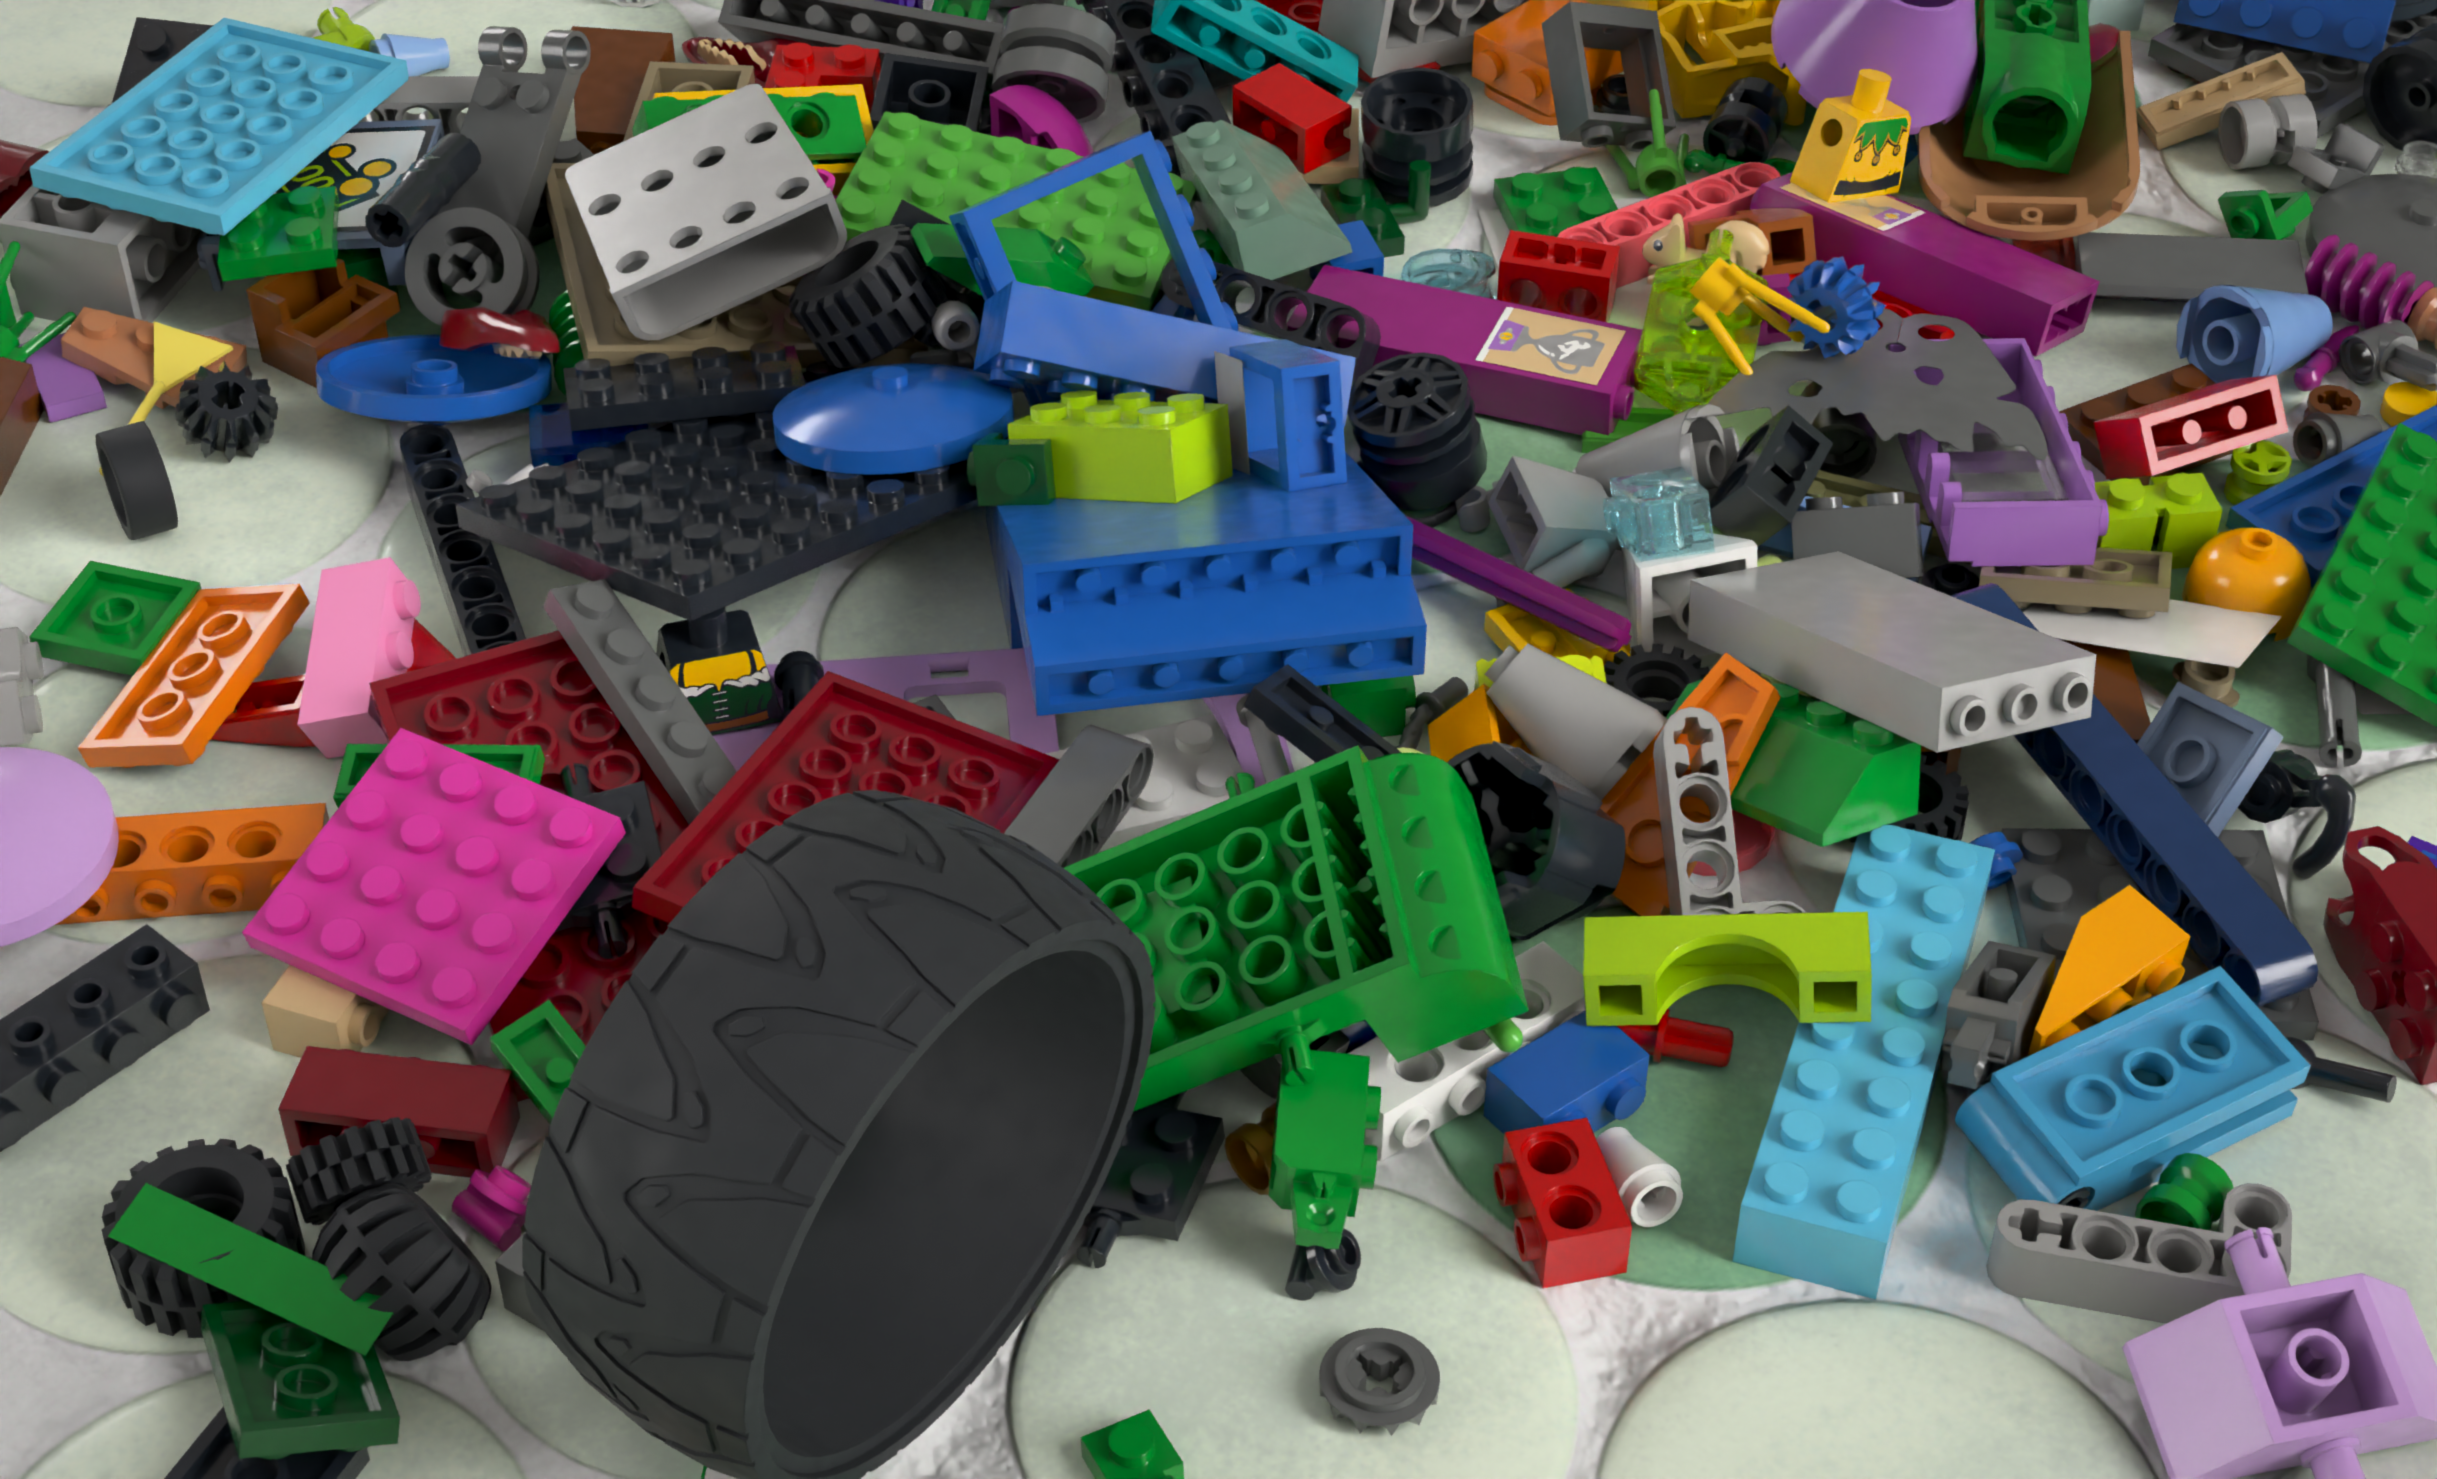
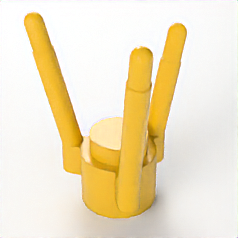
M1721 257L1708 268L1689 291L1699 300L1698 304L1692 309V312L1708 325L1731 361L1734 362L1738 370L1744 375L1753 374V370L1716 314L1719 311L1728 318L1742 303L1793 341L1801 342L1804 338L1801 331L1788 332L1790 323L1754 296L1756 295L1821 333H1827L1830 330V325L1751 278L1734 263L1729 265Z

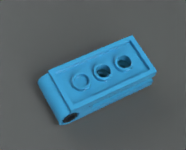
M2219 966L1992 1073L1990 1082L1978 1088L1963 1102L1956 1113L1955 1122L2018 1200H2037L2098 1211L2158 1182L2160 1174L2176 1155L2193 1153L2208 1157L2292 1116L2298 1098L2290 1089L2305 1082L2311 1065L2227 972Z

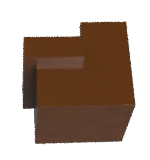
M337 258V267L270 275L246 289L262 362L317 388L316 364L323 356L351 344L388 338L386 320L400 312L396 292L359 275H354L348 279L345 262Z

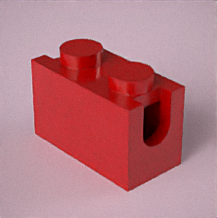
M1278 63L1233 86V125L1283 149L1296 169L1305 175L1351 150V140L1344 136V130L1351 125L1352 106L1284 65Z

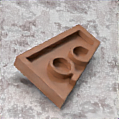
M83 307L61 338L62 357L81 367L94 371L96 375L115 385L129 383L145 391L147 395L154 384V323L113 314L105 310ZM196 334L233 346L231 352L206 366V369L217 373L223 361L226 362L231 372L238 373L244 369L247 364L246 345L221 340L213 336ZM195 374L186 380H195ZM184 381L161 394L155 406L164 409L168 405H172L176 408V404L179 403L180 388Z

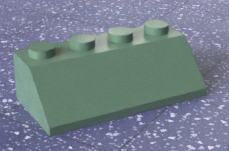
M1223 120L1214 123H1197L1191 126L1187 132L1172 137L1181 178L1191 181L1196 189L1194 207L1236 269L1274 280L1352 253L1349 240L1283 149Z

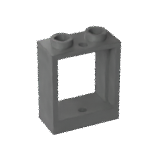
M1569 1L1542 23L1560 140L1582 142V145L1588 148L1619 145L1625 146L1628 151H1642L1645 147L1653 144L1649 92L1652 89H1656L1659 92L1664 134L1666 135L1676 128L1657 11ZM1584 47L1621 52L1631 116L1594 112Z

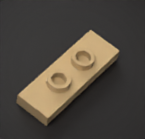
M2283 52L2140 106L2136 108L2137 122L2159 151L2218 128L2221 112L2225 104L2230 101L2259 98L2266 102L2273 96L2306 94L2305 82Z

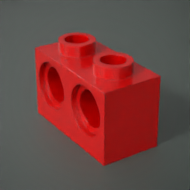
M1510 230L1499 261L1497 300L1608 323L1615 302L1620 246Z
M1588 1118L1504 1132L1502 1163H1497L1493 1166L1495 1192L1502 1207L1511 1206L1515 1216L1514 1237L1519 1256L1523 1262L1532 1260L1542 1288L1626 1273L1632 1224Z

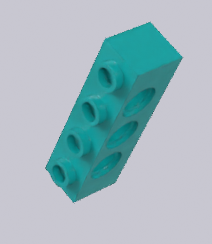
M1154 0L1152 33L1242 80H1246L1280 63L1346 103L1358 87V54L1255 0Z

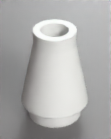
M1623 1127L1610 1128L1598 1136L1596 1140L1630 1221L1642 1227H1654L1669 1220L1678 1211L1683 1200L1681 1178L1678 1171L1634 1139L1630 1132Z

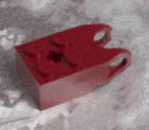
M2380 826L2350 831L2347 833L2342 861L2353 895L2338 899L2328 898L2323 921L2325 932L2339 966L2354 986L2361 1006L2372 1013L2388 1036L2394 1054L2400 1060L2405 1061L2421 1085L2437 1082V868L2428 856L2408 844L2400 836ZM2372 846L2381 848L2393 856L2395 863L2388 865L2382 871L2378 865L2360 854L2358 849ZM2354 912L2349 925H2346L2339 918V914Z

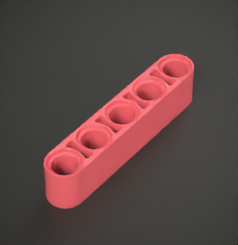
M1760 162L1740 164L1574 225L1561 231L1557 237L1620 246L1617 289L1650 276L1648 270L1653 264L1644 259L1642 254L1643 245L1654 233L1669 225L1675 214L1679 213L1682 215L1685 245L1690 247L1688 222L1736 215V211L1750 210L1752 198L1761 184L1780 177V173L1776 168Z

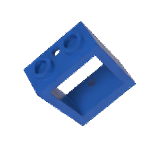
M1287 339L1229 347L1230 356L1243 362L1250 472L1289 492L1347 483L1340 361ZM1325 414L1327 422L1325 426L1318 428L1316 419L1319 415Z

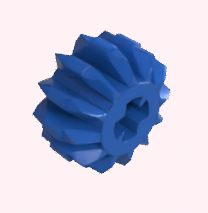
M1843 256L1839 258L1834 257L1826 263L1823 260H1816L1806 266L1802 274L1791 280L1787 287L1792 295L1789 300L1810 311L1813 315L1830 325L1829 332L1821 333L1795 319L1790 324L1788 332L1801 331L1805 335L1803 350L1813 349L1819 345L1824 358L1834 357L1840 352H1843L1845 355L1848 353L1853 354L1863 347L1865 340L1868 341L1877 334L1881 326L1876 321V318L1883 313L1886 305L1872 298V294L1878 290L1880 282H1869L1866 284L1862 279L1864 264L1854 265L1848 270Z

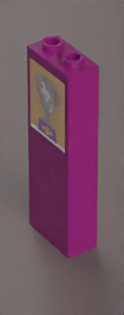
M1793 172L1761 184L1752 198L1750 209L1794 208L1813 215L1816 260H1823L1826 263L1834 257L1839 258L1843 256L1848 270L1854 265L1864 264L1862 279L1866 284L1869 282H1880L1878 290L1936 315L1960 319L1969 324L1976 332L1990 338H2025L2032 355L2035 357L2084 332L2100 281L1965 227L1887 194L1828 203L1798 185L1791 183L1790 180Z
M1329 265L1323 266L1307 290L1309 293L1349 305L1374 319L1379 326L1381 339L1373 366L1398 355L1421 352L1443 355L1459 364L1468 378L1471 389L1470 396L1475 404V412L1578 435L1591 431L1609 436L1610 433H1613L1619 420L1626 421L1633 406L1634 391L1636 387H1645L1650 373L1651 355L1644 354L1645 330ZM1303 303L1296 307L1287 321L1290 331L1299 329L1306 320L1307 310ZM1350 321L1342 326L1338 336L1341 348L1350 347L1359 337L1357 321Z

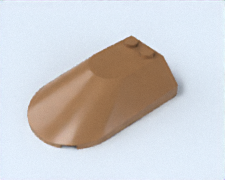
M2119 30L2116 46L2091 64V91L2087 114L2068 175L2032 168H2017L2009 164L1963 157V117L1967 103L1951 121L1944 125L1941 122L1921 127L1917 134L1918 176L1921 188L1928 200L1940 212L1955 222L1988 235L2031 241L2069 238L2099 229L2115 220L2129 207L2136 195L2139 183L2140 152L2130 31Z

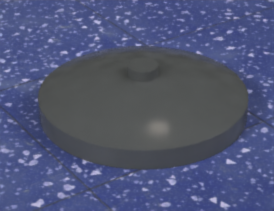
M2378 174L2363 176L2334 190L2329 189L2316 201L2310 214L2305 237L2306 248L2310 258L2323 239L2335 234L2340 238L2337 254L2346 244L2352 242L2359 247L2356 263L2365 253L2372 252L2377 256V265L2374 272L2385 262L2390 261L2397 266L2394 282L2403 272L2409 270L2416 275L2412 291H2415L2426 280L2431 281L2434 287H2437V178L2410 174Z

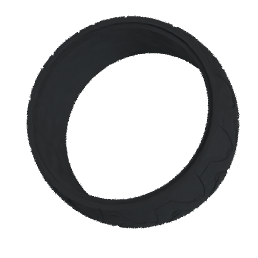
M878 790L853 791V794L845 793L827 798L797 812L784 820L781 826L776 825L748 845L746 851L736 855L719 870L682 908L667 926L666 932L663 935H659L632 971L633 975L629 981L626 980L585 1047L570 1077L572 1080L561 1096L548 1128L549 1135L545 1137L526 1207L524 1223L526 1233L522 1239V1267L525 1270L523 1272L526 1295L535 1318L583 1379L651 1436L662 1440L668 1446L707 1468L737 1479H860L868 1471H874L897 1455L900 1449L903 1450L928 1429L962 1395L965 1388L975 1381L995 1357L999 1348L1003 1347L1058 1268L1060 1260L1066 1255L1082 1227L1086 1215L1090 1212L1120 1148L1127 1129L1126 1125L1128 1120L1131 1119L1141 1088L1140 1082L1144 1077L1150 1053L1155 1007L1153 1006L1155 1002L1153 970L1149 955L1141 940L1080 879L1030 844L1011 835L1000 833L1001 830L956 809L891 792Z

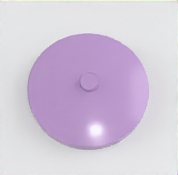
M0 747V947L13 944L45 931L80 908L99 889L108 876L118 850L119 834L113 807L105 787L98 778L75 761L38 749Z

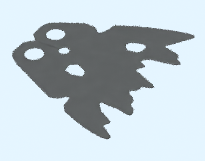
M1883 309V313L1876 318L1883 323V327L1871 339L1865 340L1863 347L1855 353L1845 355L1843 352H1840L1834 357L1824 358L1819 345L1806 351H1771L1750 364L1753 374L1745 375L1739 372L1708 403L1720 407L1725 413L1715 416L1769 408L1773 417L1789 405L1810 424L1813 423L1820 411L1832 407L1837 408L1842 415L1864 414L1882 441H1888L1898 433L1910 434L1916 430H1921L1935 441L1949 443L1955 449L1968 453L1974 451L1972 440L1974 423H1979L1994 431L2007 447L2023 446L2037 460H2045L2048 454L2045 436L2033 412L2020 403L1997 399L2012 393L2016 388V385L1980 335L1969 324L1948 316L1916 314L1902 318L1889 309ZM1927 325H1940L1951 329L1955 336L1947 341H1932L1921 337L1918 334V330ZM1891 343H1898L1905 346L1906 349L1902 352H1892L1887 350L1885 346ZM1920 367L1936 368L1942 370L1944 378L1938 385H1930L1921 382L1913 371ZM1801 380H1810L1822 387L1818 395L1812 397L1795 396L1788 392L1792 385Z

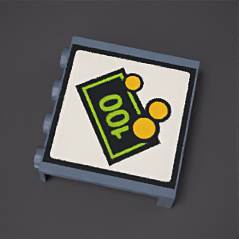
M441 119L358 122L274 194L291 192L303 186H314L317 188L336 186L339 197L338 249L380 248L389 285H406V255L417 232L403 245L393 248L387 247L375 241L369 234L365 216L368 214V209L394 185L399 175L406 172L413 162L421 159L445 136ZM205 233L204 236L199 238L197 245L199 264L203 270L208 269L213 290L222 291L226 281L223 282L217 263L220 235Z

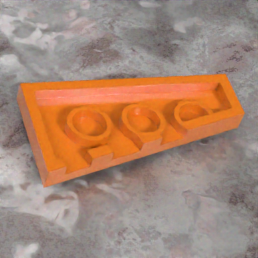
M1725 652L1677 711L1688 707L1702 708L1713 714L1720 723L1724 736L1731 797L1781 696L1775 686ZM1661 730L1601 800L1603 804L1600 809L1622 825L1625 832L1624 865L1618 885L1610 896L1636 916L1670 915L1653 758L1654 743ZM1681 733L1675 744H1684L1688 749L1690 765L1683 774L1685 776L1692 774L1691 761L1701 745L1690 744L1687 734ZM1692 796L1680 799L1681 812L1687 819L1696 823L1710 821L1709 807L1703 800ZM1698 861L1687 864L1689 878Z

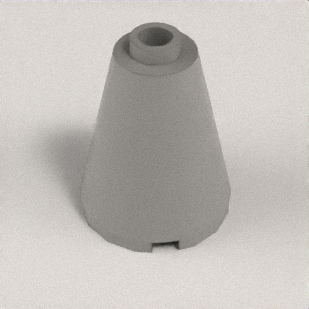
M1711 404L1698 405L1582 455L1573 473L1593 478L1601 483L1616 514L1691 523L1708 522L1713 525L1703 514L1739 452L1740 445L1734 428H1722L1715 415L1725 414L1720 407Z
M1527 644L1520 653L1509 645L1485 673V676L1494 682L1486 694L1535 757L1551 763L1571 775L1591 790L1600 800L1606 796L1628 770L1627 768L1645 750L1668 720L1658 712L1659 710L1530 644Z

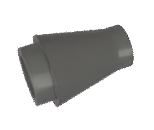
M2316 412L2310 414L2296 427L2293 435V447L2302 463L2308 466H2315L2381 433L2382 427L2378 419L2370 414L2355 416Z

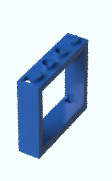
M1151 131L1133 135L949 216L982 296L986 301L1011 281H1017L995 231L992 219L1132 159L1198 321L1236 331L1239 329L1231 307L1226 302H1221L1214 286L1213 280L1217 277L1214 263L1208 252L1204 248L1198 247L1191 227L1194 226V216L1191 207L1182 194L1176 193L1168 174L1172 171L1169 154L1160 140H1154ZM1025 382V386L1022 388L1030 407L1043 403L1061 402V399L1046 394V386Z

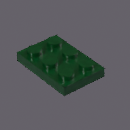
M247 1301L202 1304L201 1332L239 1459L254 1457L280 1459L295 1453L336 1449L355 1452L366 1449L369 1446L398 1444L400 1416L374 1345H372L367 1355L363 1356Z

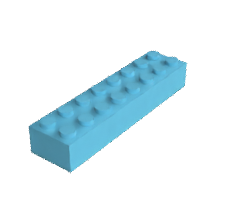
M1883 825L1880 828L1857 836L1834 912H1868L1872 969L1871 1022L1798 1023L1742 1200L1732 1262L1876 1300L1942 1060L1948 1003L1953 987L1967 969L1984 907L1995 849L1909 830L1895 825Z

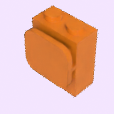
M1529 0L1476 30L1473 40L1471 76L1484 82L1485 95L1489 99L1538 124L1558 125L1542 23L1569 1L1590 3L1585 0ZM1584 47L1593 106L1596 105V94L1601 88L1603 81L1609 76L1623 72L1620 51Z

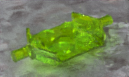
M1715 229L1710 233L1707 254L1702 253L1701 258L1661 267L1655 271L1634 369V383L1636 390L1674 412V415L1698 405L1708 404L1712 397L1740 372L1710 328L1699 331L1687 325L1693 318L1698 317L1692 312V309L1698 304L1699 300L1689 293L1691 288L1719 257L1729 265L1734 263L1730 261V251L1734 236L1728 230H1723L1721 245L1720 229ZM1735 264L1748 276L1769 287V283L1763 277ZM1754 295L1756 298H1758V299H1759L1760 301H1762L1764 304L1768 305V302H1766V301H1764L1763 299H1761V298L1757 297L1756 295ZM1742 303L1728 318L1719 311L1716 314L1742 352L1748 364H1753L1762 318Z

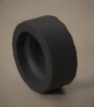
M140 421L97 433L95 435L96 448L104 480L117 517L129 540H137L177 528L178 515L171 484L157 444L146 423Z

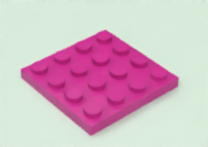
M400 728L242 931V934L249 946L255 950L469 1045H473L626 834V831L618 816Z

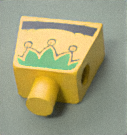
M1861 69L1853 95L1825 98L1819 104L1793 170L1791 183L1798 185L1828 203L1899 193L1912 118L1909 111L1886 99L1892 80L1888 74L1873 69Z

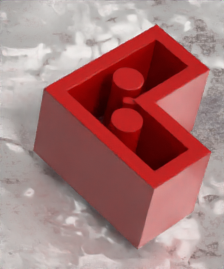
M800 42L789 45H777L764 88L862 84L869 113L871 114L881 71L880 50L862 48L858 45L818 47Z

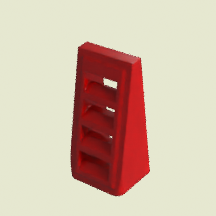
M305 674L252 682L235 705V710L237 711L231 713L224 720L211 740L291 747H316L297 725Z

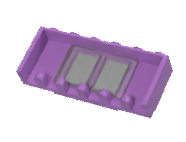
M2025 338L1983 339L2016 385L2012 393L1997 399L2020 403L2033 412L2045 436L2048 454L2045 460H2037L2023 446L2007 447L1994 431L1979 423H1974L1972 436L1974 451L1972 453L1957 450L1949 443L1935 441L1921 430H1916L1910 434L1898 433V440L1921 496L1930 523L1932 521L1934 523L1948 562L1970 561L1972 567L2094 565L2098 536H2105L2108 530V505L2105 499H2099L2095 491L2092 470H2086L2082 463L2080 444L2078 441H2072L2069 435L2066 414L2059 413L2055 404L2054 389L2052 386H2047L2043 379L2042 363L2039 359H2034ZM1927 339V340H1932V341H1947V340H1950V339ZM1888 344V350L1892 352H1902L1906 349L1902 344ZM1920 367L1913 371L1921 382L1930 385H1938L1944 378L1942 370L1936 368Z

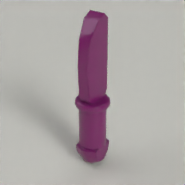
M2347 326L2333 333L2323 347L2317 348L2310 355V359L2302 368L2296 369L2293 377L2294 384L2300 391L2307 392L2320 386L2323 377L2335 370L2337 363L2340 362L2339 348L2341 342L2346 337L2359 333V326Z

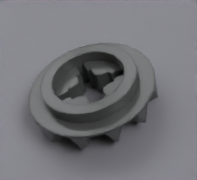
M1387 1328L1358 1330L1336 1341L1322 1359L1319 1370L1320 1396L1325 1397L1329 1402L1334 1419L1347 1417L1353 1420L1359 1433L1368 1425L1384 1426L1392 1436L1401 1423L1409 1421L1420 1425L1427 1408L1430 1405L1437 1404L1440 1385V1372L1437 1361L1423 1343L1406 1333ZM1371 1375L1379 1382L1391 1377L1393 1379L1392 1391L1388 1393L1381 1387L1367 1391L1366 1376Z

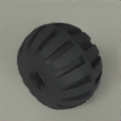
M388 1183L365 1189L344 1201L321 1229L312 1252V1260L327 1266L332 1280L342 1274L348 1277L339 1290L350 1299L356 1301L364 1293L379 1295L380 1297L368 1308L381 1312H393V1315L374 1343L391 1358L399 1361H411L428 1356L446 1345H457L466 1338L477 1321L483 1318L491 1296L492 1286L490 1278L471 1250L430 1205L414 1191L397 1183Z

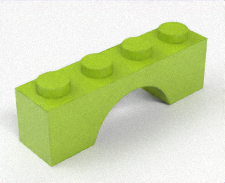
M1868 912L1585 917L1583 978L1587 1026L1658 1025L1666 1010L1679 998L1700 988L1724 984L1754 987L1774 995L1791 1009L1799 1023L1871 1022L1872 969Z

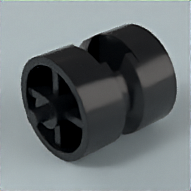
M1745 77L1734 81L1726 89L1704 131L1703 146L1705 152L1713 157L1718 156L1720 153L1725 154L1727 159L1745 163H1764L1788 116V104L1784 94L1773 83L1762 78Z

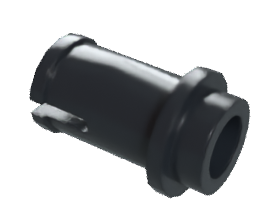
M790 652L781 658L775 668V684L782 690L783 720L824 676L823 666L808 652Z

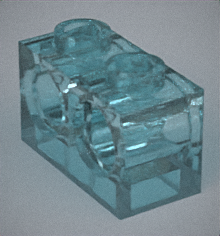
M1682 467L1610 478L1612 497L1603 499V512L1607 531L1609 534H1616L1622 548L1626 547L1641 562L1715 552L1708 491Z

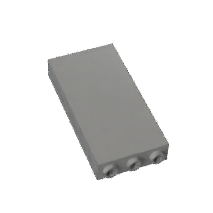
M1842 552L1826 553L1690 580L1688 640L1721 655H1724L1726 652L1747 667L1937 753L2091 717L2096 654Z

